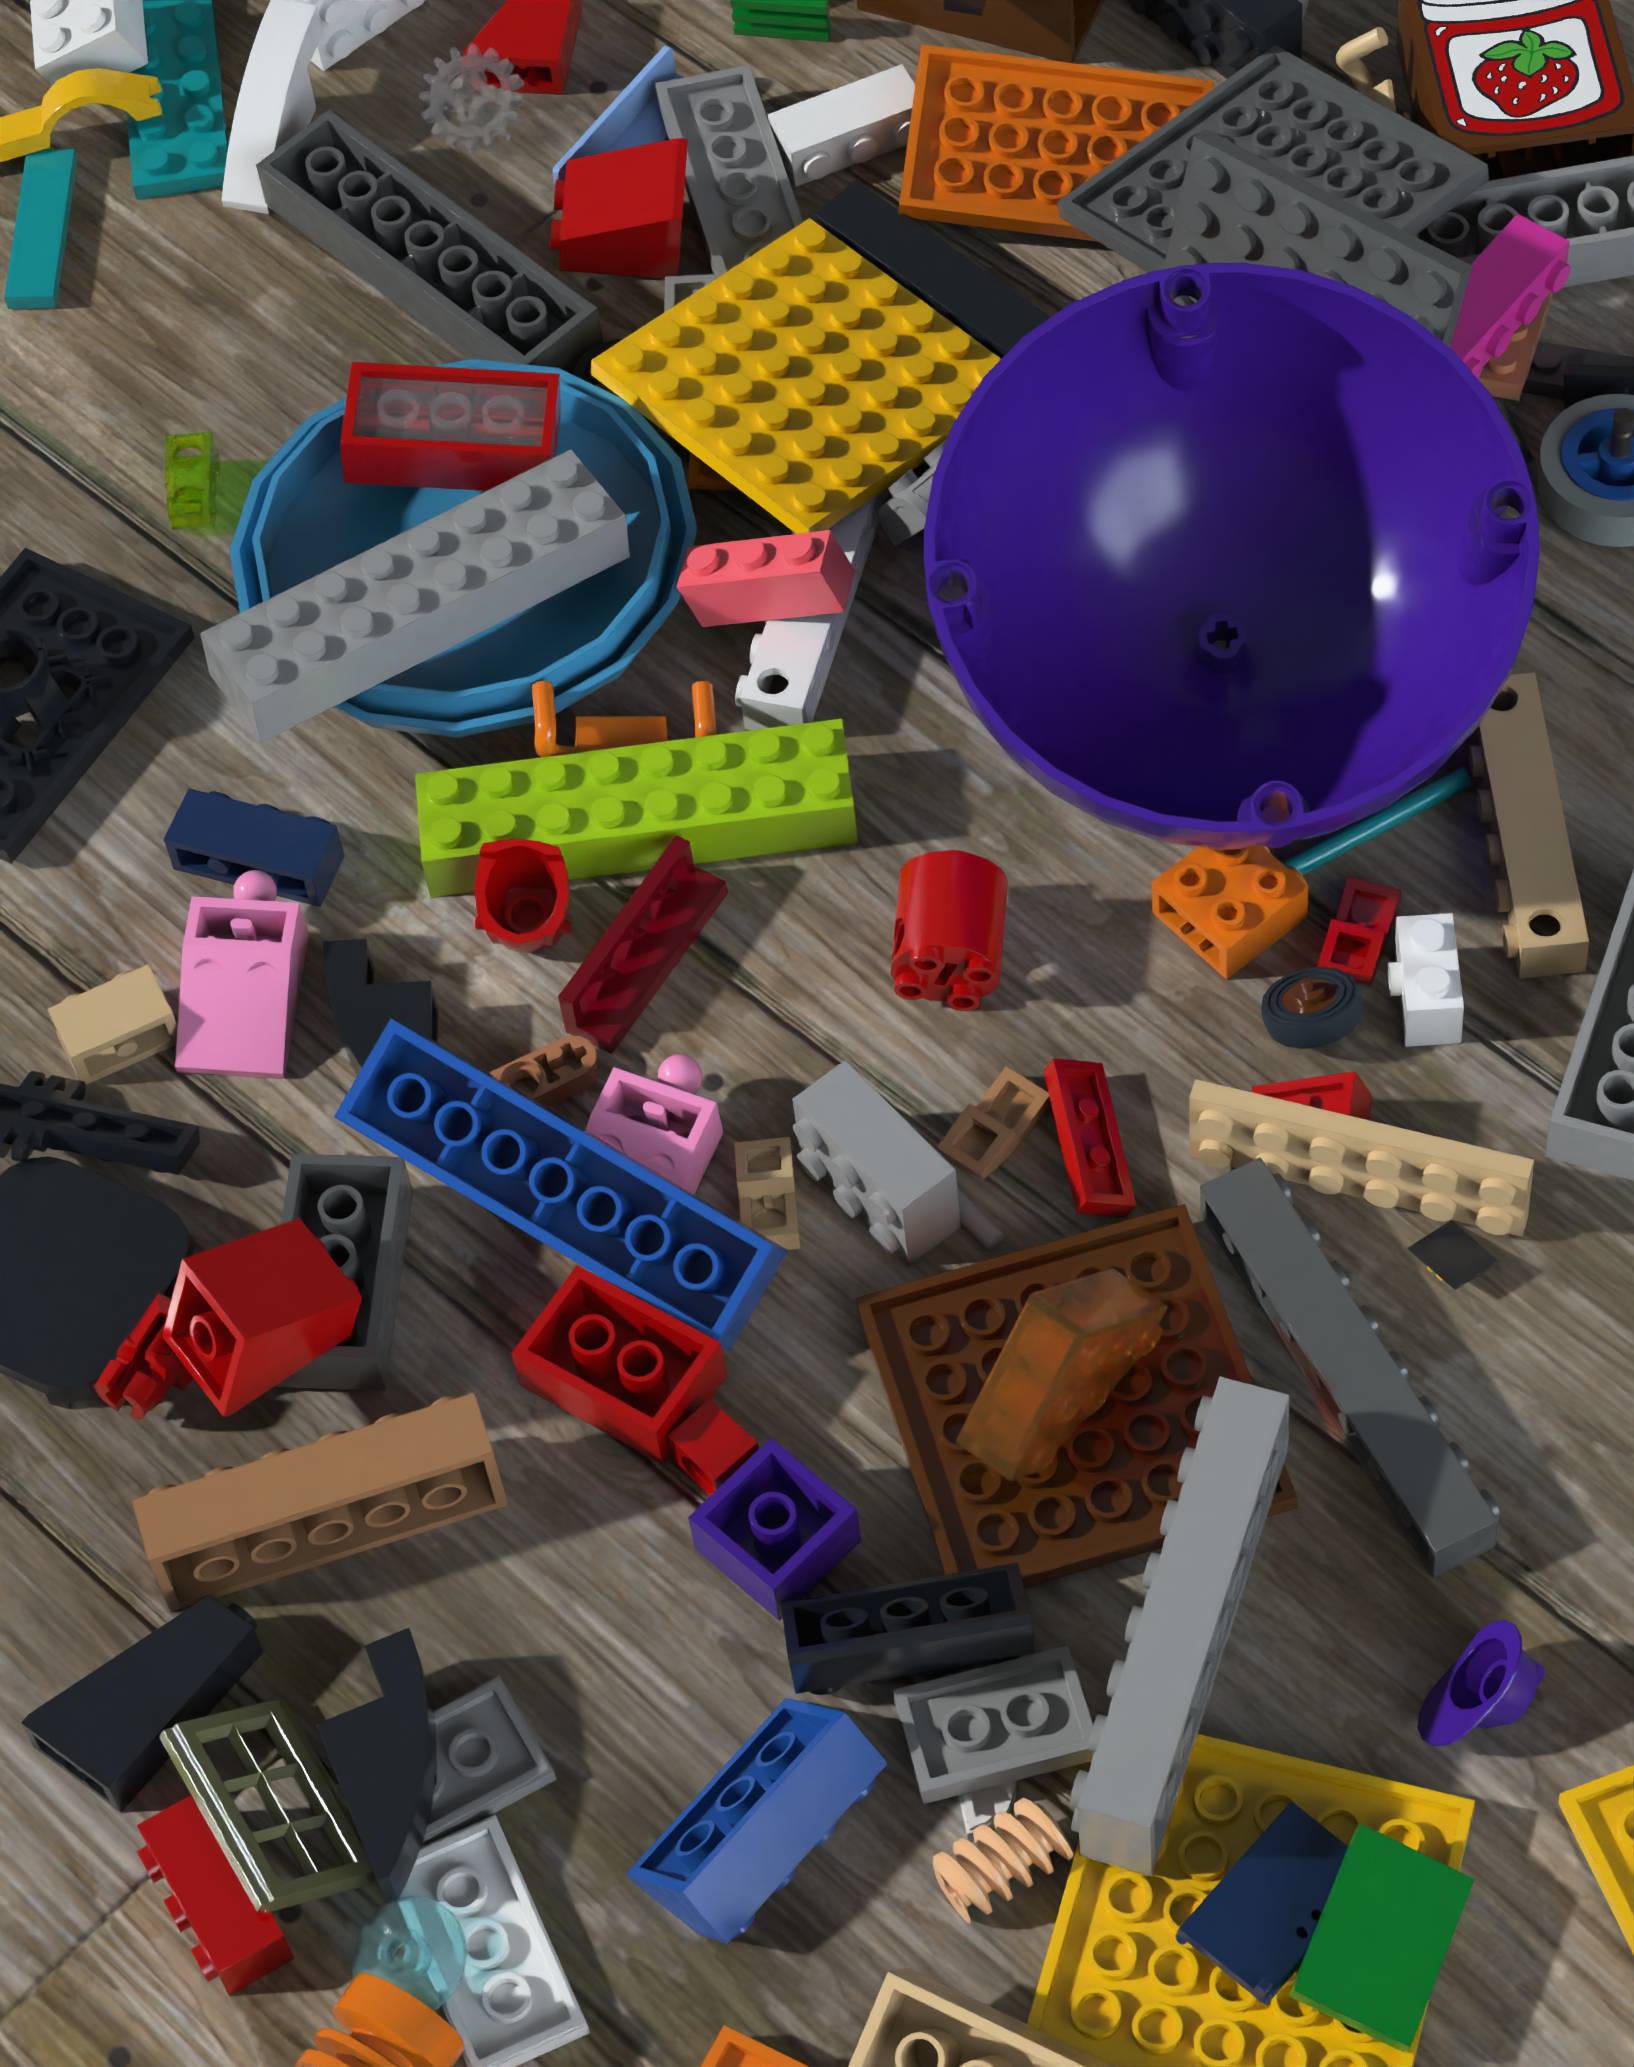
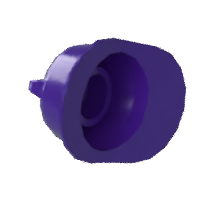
M1504 1619L1493 1621L1481 1629L1467 1646L1461 1657L1437 1681L1426 1696L1418 1716L1417 1729L1423 1741L1432 1746H1446L1462 1739L1476 1726L1487 1729L1512 1724L1529 1708L1536 1689L1544 1678L1545 1670L1539 1662L1531 1658L1522 1649V1636L1515 1624Z

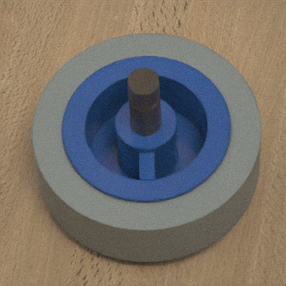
M1605 394L1587 398L1571 405L1551 422L1541 442L1537 484L1541 503L1547 514L1559 527L1589 543L1610 547L1634 546V395Z

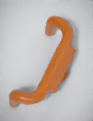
M539 681L532 685L535 721L534 744L536 753L540 757L668 741L666 716H575L574 746L559 745L556 743L553 684L548 681ZM708 681L696 682L691 687L695 737L716 735L712 684Z

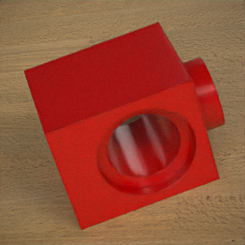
M711 1399L667 1435L673 1463L709 1497L759 1450L758 1442Z

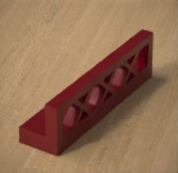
M677 835L674 837L559 994L558 999L566 1033L586 1038L595 1047L613 1054L728 894L725 880L694 866L690 841Z

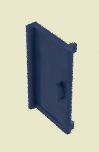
M1291 1801L1180 1926L1175 1936L1177 1942L1183 1945L1187 1942L1255 1998L1267 2005L1301 1966L1319 1921L1311 1915L1317 1914L1321 1916L1348 1846Z

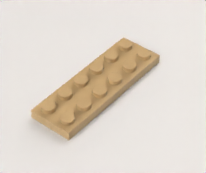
M1198 1079L1194 1081L1189 1096L1190 1157L1200 1159L1205 1164L1217 1168L1227 1166L1239 1168L1261 1157L1272 1175L1279 1173L1284 1180L1309 1185L1314 1190L1324 1194L1342 1193L1366 1199L1369 1203L1382 1208L1396 1206L1421 1212L1426 1217L1435 1221L1454 1220L1478 1226L1481 1230L1493 1235H1505L1508 1233L1523 1237L1529 1213L1534 1159Z

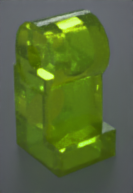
M211 432L166 435L165 488H167V508L172 530L215 527L217 476H220V456ZM185 448H196L203 455L180 456L179 452Z

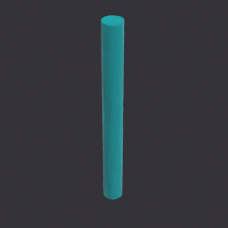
M1460 767L1394 802L1387 808L1371 814L1281 863L1285 867L1292 866L1296 868L1303 876L1471 786V779L1466 770Z

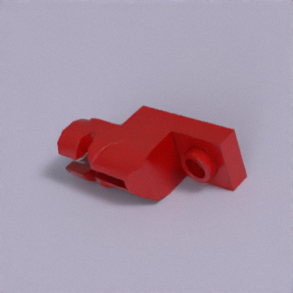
M161 1294L156 1295L134 1330L129 1333L119 1347L116 1360L111 1359L94 1385L97 1394L102 1400L116 1411H119L126 1400L132 1404L134 1408L130 1413L134 1419H143L148 1411L153 1410L161 1402L171 1385L185 1391L193 1379V1376L162 1337L172 1299Z

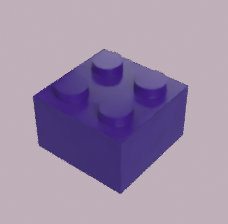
M772 1438L688 1517L695 1550L779 1621L783 1618L781 1603L801 1600L861 1542L857 1509Z

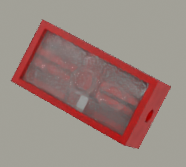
M352 362L340 442L344 483L488 491L556 457L561 420L560 374Z

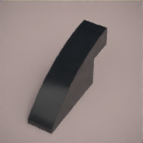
M367 939L323 941L324 975L331 1008L345 1051L357 1076L390 1019L406 1024L438 1043L439 1010L431 981L374 984L375 968Z
M410 1628L364 1645L384 1697L316 1724L386 1904L399 1899L422 1847L433 1805L437 1771L436 1723L431 1693Z

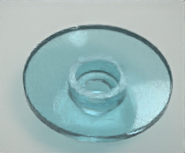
M407 1896L393 1900L378 1909L360 1931L352 1956L353 1979L359 1972L372 1974L398 1986L436 2011L452 1996L460 1983L465 1969L467 1949L463 1929L456 1916L447 1907L435 1900L422 1896ZM404 1943L405 1954L399 1962L394 1963L395 1953Z

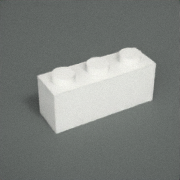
M903 64L768 114L769 124L786 173L795 187L907 146L915 83Z

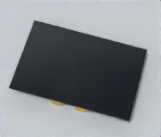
M1452 1221L1447 1222L1407 1248L1427 1265V1269L1430 1272L1434 1271L1439 1280H1444L1454 1290L1499 1262Z

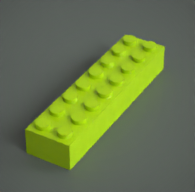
M842 719L415 774L421 862L430 898L474 893L476 872L480 859L479 851L482 844L506 839L534 840L559 847L565 861L569 880L651 870L676 835L690 841L694 864L858 843Z

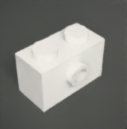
M1453 913L1396 917L1395 962L1388 963V981L1390 996H1399L1405 1047L1461 1043L1464 1004Z

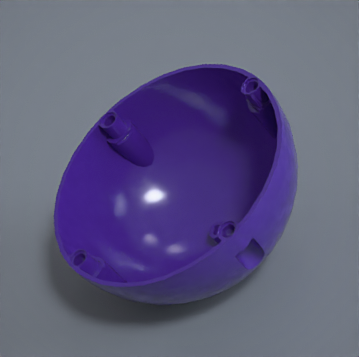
M1249 263L1185 265L1125 279L1071 303L1023 336L984 376L954 422L933 475L924 527V567L928 609L933 618L943 655L973 713L1007 756L1052 794L1108 825L1159 842L1216 850L1245 849L1252 845L1280 848L1296 839L1302 841L1334 832L1387 808L1432 776L1480 725L1510 676L1533 610L1540 556L1539 523L1535 495L1519 444L1492 395L1454 350L1408 314L1357 287L1298 269ZM1183 295L1191 296L1197 302L1190 306H1181L1173 300ZM1197 335V336H1194V337H1191V338H1180V337H1187V336ZM1508 506L1514 508L1520 514V516L1513 519L1500 517ZM941 592L948 600L942 598L939 593ZM1218 640L1226 641V648L1229 649L1217 650V643L1214 642Z

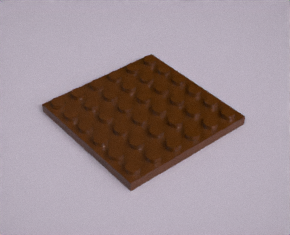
M1185 1204L855 1298L856 1309L945 1575L1018 1562L1024 1588L1162 1548L1165 1536L1160 1534L1162 1517L1168 1500H1179L1183 1483L1177 1481L1178 1471L1186 1447L1196 1449L1200 1432L1195 1431V1420L1202 1397L1208 1396L1213 1398L1219 1377L1254 1385ZM1285 1464L1283 1465L1267 1517L1297 1509L1298 1498Z

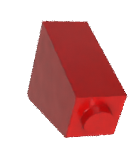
M507 0L464 50L463 59L469 90L564 95L582 14L581 0Z

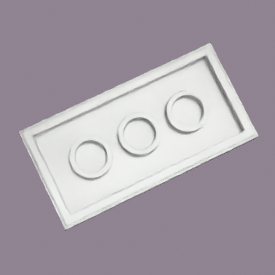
M496 1815L422 1846L408 1882L398 1899V1903L448 2022L464 2042L465 2049L462 2055L467 2067H516L590 2034L586 2020Z

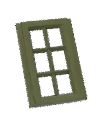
M278 1699L184 1721L176 1723L173 1728L162 1731L159 1737L257 1913L261 1911L269 1913L367 1886L371 1881L377 1880L349 1808L286 1700L279 1702ZM264 1728L285 1766L261 1772L240 1734ZM226 1738L247 1775L222 1782L202 1743ZM292 1777L314 1816L290 1822L268 1782ZM254 1786L276 1826L251 1832L229 1792ZM321 1827L343 1866L318 1872L297 1833ZM283 1837L304 1876L280 1883L258 1843Z

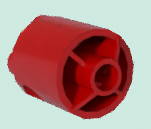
M946 850L917 856L910 859L901 868L890 973L895 981L894 992L896 995L907 1000L923 998L929 1001H947L948 1006L952 1009L971 1011L980 1006V998L989 995L999 986L1008 879L1000 867L986 858L959 850Z

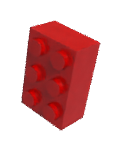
M576 1265L511 1352L521 1387L661 1464H664L671 1455L667 1435L711 1399L727 1377L721 1342Z

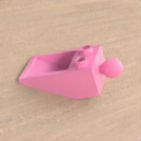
M251 870L243 873L236 880L233 889L234 899L191 897L182 949L175 1069L177 1072L285 1079L310 934L300 904L275 901L277 888L271 876L263 871Z
M685 1054L672 1055L662 1062L658 1070V1082L613 1067L586 1127V1131L693 1194H695L724 1133L717 1102L694 1095L702 1083V1070L694 1058Z

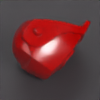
M506 839L483 843L479 851L480 859L474 889L478 915L475 918V928L477 930H485L493 944H502L507 949L521 954L539 951L545 946H555L563 934H570L572 922L567 920L570 903L569 877L560 848L540 841L526 839Z

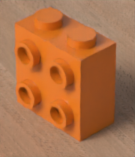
M1252 845L1245 849L1222 850L1197 847L1151 882L1152 913L1226 980L1308 918L1309 888L1305 878L1296 868L1292 866L1285 867L1270 853L1269 848L1263 845Z

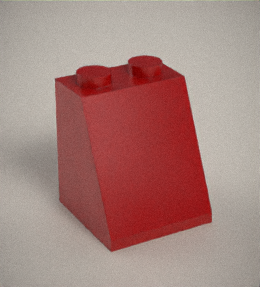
M676 138L567 160L565 180L556 179L554 192V210H563L562 220H552L550 250L560 251L559 271L665 279L667 276H678L688 139Z
M300 1218L183 1258L162 1337L221 1415L226 1417L234 1414L350 1337L362 1296L355 1282L350 1277L345 1276L330 1257L324 1243L311 1233Z

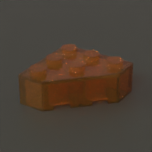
M1113 1268L1031 1293L955 1442L1009 1481L1032 1473L1042 1472L1050 1464L1061 1445L1089 1414L1095 1413L1102 1406L1109 1392L1141 1356L1147 1355L1154 1348L1162 1334V1327L1158 1324L1168 1306Z

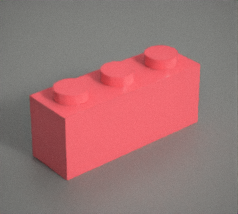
M831 530L688 546L677 589L702 627L845 612L855 570Z

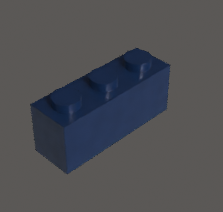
M190 788L164 837L174 870L235 885L236 880L247 871H263L274 880L277 896L321 907L345 857L337 826L330 824L322 818L315 816L305 818L282 812L268 804L253 805L233 800L221 792L212 791L206 793Z

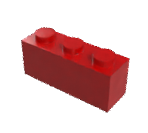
M192 1795L137 1825L147 1846L136 1852L152 1882L156 1883L165 1878L173 1895L163 1901L180 1933L192 1927L200 1944L190 1949L207 1982L219 1977L230 1996L295 1959L272 1913H265V1911L257 1913Z

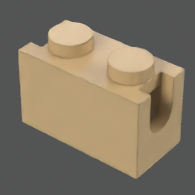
M149 964L133 971L122 972L109 982L84 993L70 995L61 1003L47 1008L56 1028L57 1036L78 1080L84 1081L86 1085L173 1047L177 1042L176 1020Z

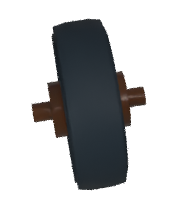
M1329 967L1305 968L1285 975L1269 987L1263 995L1261 1014L1264 1025L1274 1041L1286 1047L1298 1049L1315 1048L1339 1041L1351 1033L1362 1019L1363 1000L1358 985L1348 973Z

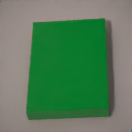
M1360 1824L1354 1831L1289 1997L1395 2049L1405 2052L1411 2047L1475 1879Z

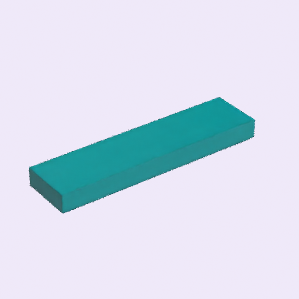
M45 149L27 154L25 157L4 296L8 309L57 307L78 161L74 149Z

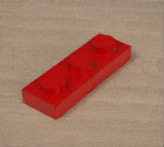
M1053 1058L1043 1071L1076 1213L1127 1218L1137 1205L1103 1063Z

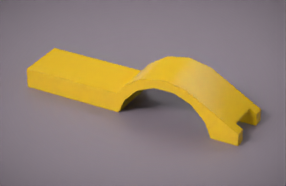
M93 68L77 70L57 80L44 95L42 105L0 117V162L50 148V134L57 121L71 109L84 105H111L126 111L137 122L162 115V107L159 100L150 98L151 95L161 93V85L158 78L116 70Z

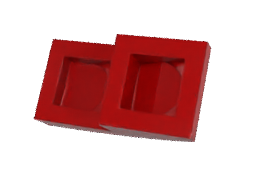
M1347 877L1335 919H1331L1317 967L1340 969L1351 975L1356 983L1371 986L1402 899L1401 889Z

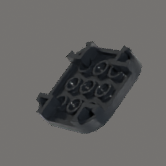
M50 1156L29 1158L26 1162H19L7 1168L0 1175V1373L45 1393L50 1405L71 1409V1402L87 1401L99 1396L94 1385L111 1359L116 1360L119 1347L129 1333L134 1330L157 1294L172 1299L181 1261L183 1258L193 1255V1245L179 1214L160 1201L67 1160Z

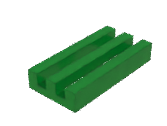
M730 0L731 8H733L732 20L735 21L734 35L829 42L831 22L828 0Z

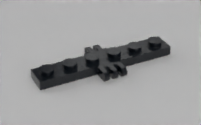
M32 1070L19 1087L0 1084V1158H4L11 1150L12 1160L26 1162L34 1150L45 1152L49 1148L92 1156L103 1161H115L148 1168L159 1173L179 1175L200 1144L198 1125L82 1101L86 1091L84 1081L72 1079L65 1088L64 1077L51 1075L45 1083V1074Z

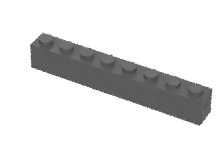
M1260 1157L1201 1185V1217L1433 1578L1495 1548L1498 1522L1501 1521L1500 1511L1495 1500L1486 1489L1479 1491L1469 1477L1470 1467L1461 1448L1455 1442L1450 1444L1446 1442L1438 1429L1440 1426L1439 1419L1431 1402L1425 1396L1419 1398L1416 1396L1408 1383L1410 1380L1409 1373L1402 1358L1395 1350L1388 1352L1378 1338L1380 1331L1372 1312L1365 1305L1358 1307L1349 1293L1351 1290L1350 1283L1343 1268L1335 1260L1329 1263L1320 1249L1322 1246L1321 1239L1313 1222L1307 1216L1300 1218L1291 1205L1293 1203L1292 1194L1284 1178L1279 1173L1272 1175Z

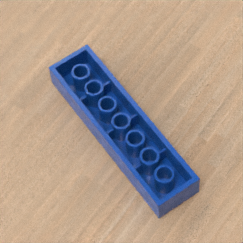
M394 1019L389 1020L334 1115V1118L609 1283L721 1342L722 1348L732 1349L788 1252L784 1247L414 1028Z

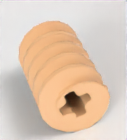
M1022 1798L1014 1803L1015 1817L1005 1811L994 1816L995 1831L983 1824L975 1828L973 1833L975 1845L964 1838L953 1843L955 1859L943 1851L933 1856L932 1863L941 1889L960 1916L970 1925L971 1919L967 1907L971 1904L975 1905L986 1915L993 1912L988 1893L992 1890L1005 1901L1013 1899L1008 1881L1012 1877L1016 1878L1026 1888L1034 1885L1029 1866L1033 1863L1047 1875L1054 1872L1049 1855L1053 1850L1067 1861L1074 1858L1065 1834L1051 1813L1041 1804L1037 1803L1035 1805L1032 1801Z

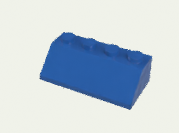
M785 1698L626 1875L634 1884L697 1934L728 1944L731 1939L740 1936L751 1926L755 1919V1912L772 1893L784 1888L792 1880L795 1874V1867L809 1851L824 1843L832 1835L835 1829V1822L850 1805L863 1799L872 1790L875 1784L874 1778L888 1763L845 1712Z

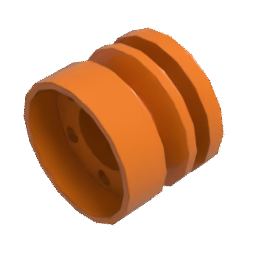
M359 1972L332 2010L336 2020L350 2035L322 2027L313 2038L318 2050H305L295 2064V2067H453L465 2049V2045L460 2035L448 2022L416 1997L389 1981L372 1974Z

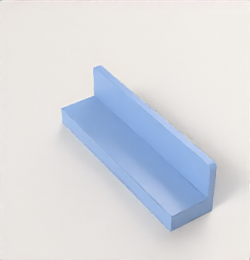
M665 45L554 166L552 170L554 184L556 179L565 180L567 160L669 140L655 98V83L684 78L676 74L673 49Z

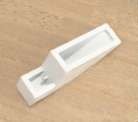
M270 0L250 52L236 105L223 181V207L264 214L270 213L271 208L265 203L256 164L308 126L315 113L316 103L307 67L323 34L317 5L289 0Z

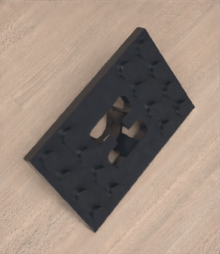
M28 548L23 549L0 577V667L6 660L18 658L24 661L29 675L21 683L0 688V859L10 864L14 862L195 638L190 624ZM68 682L79 688L67 700L57 683ZM30 712L42 730L41 735L28 748H18L8 743L22 726L15 717Z

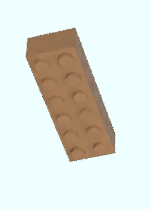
M475 1392L464 1396H445L436 1400L429 1407L406 1414H388L379 1418L374 1424L349 1432L334 1431L322 1436L317 1442L292 1450H273L265 1454L260 1460L238 1467H219L208 1472L203 1478L180 1485H162L152 1489L147 1495L132 1500L148 1562L170 1612L195 1605L208 1595L218 1598L508 1506L494 1452Z

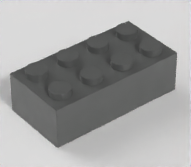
M318 1154L291 1155L281 1224L300 1218L311 1233L324 1243L328 1254L345 1276L350 1277L355 1282L362 1296V1301L350 1337L275 1387L386 1390L413 1197V1188L403 1158Z

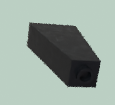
M208 1595L29 1713L21 1724L35 1749L121 1813L170 1758L159 1738L162 1731L173 1728L176 1723L207 1716L262 1655L263 1649L255 1632L258 1624L239 1605L231 1603L228 1607H225Z

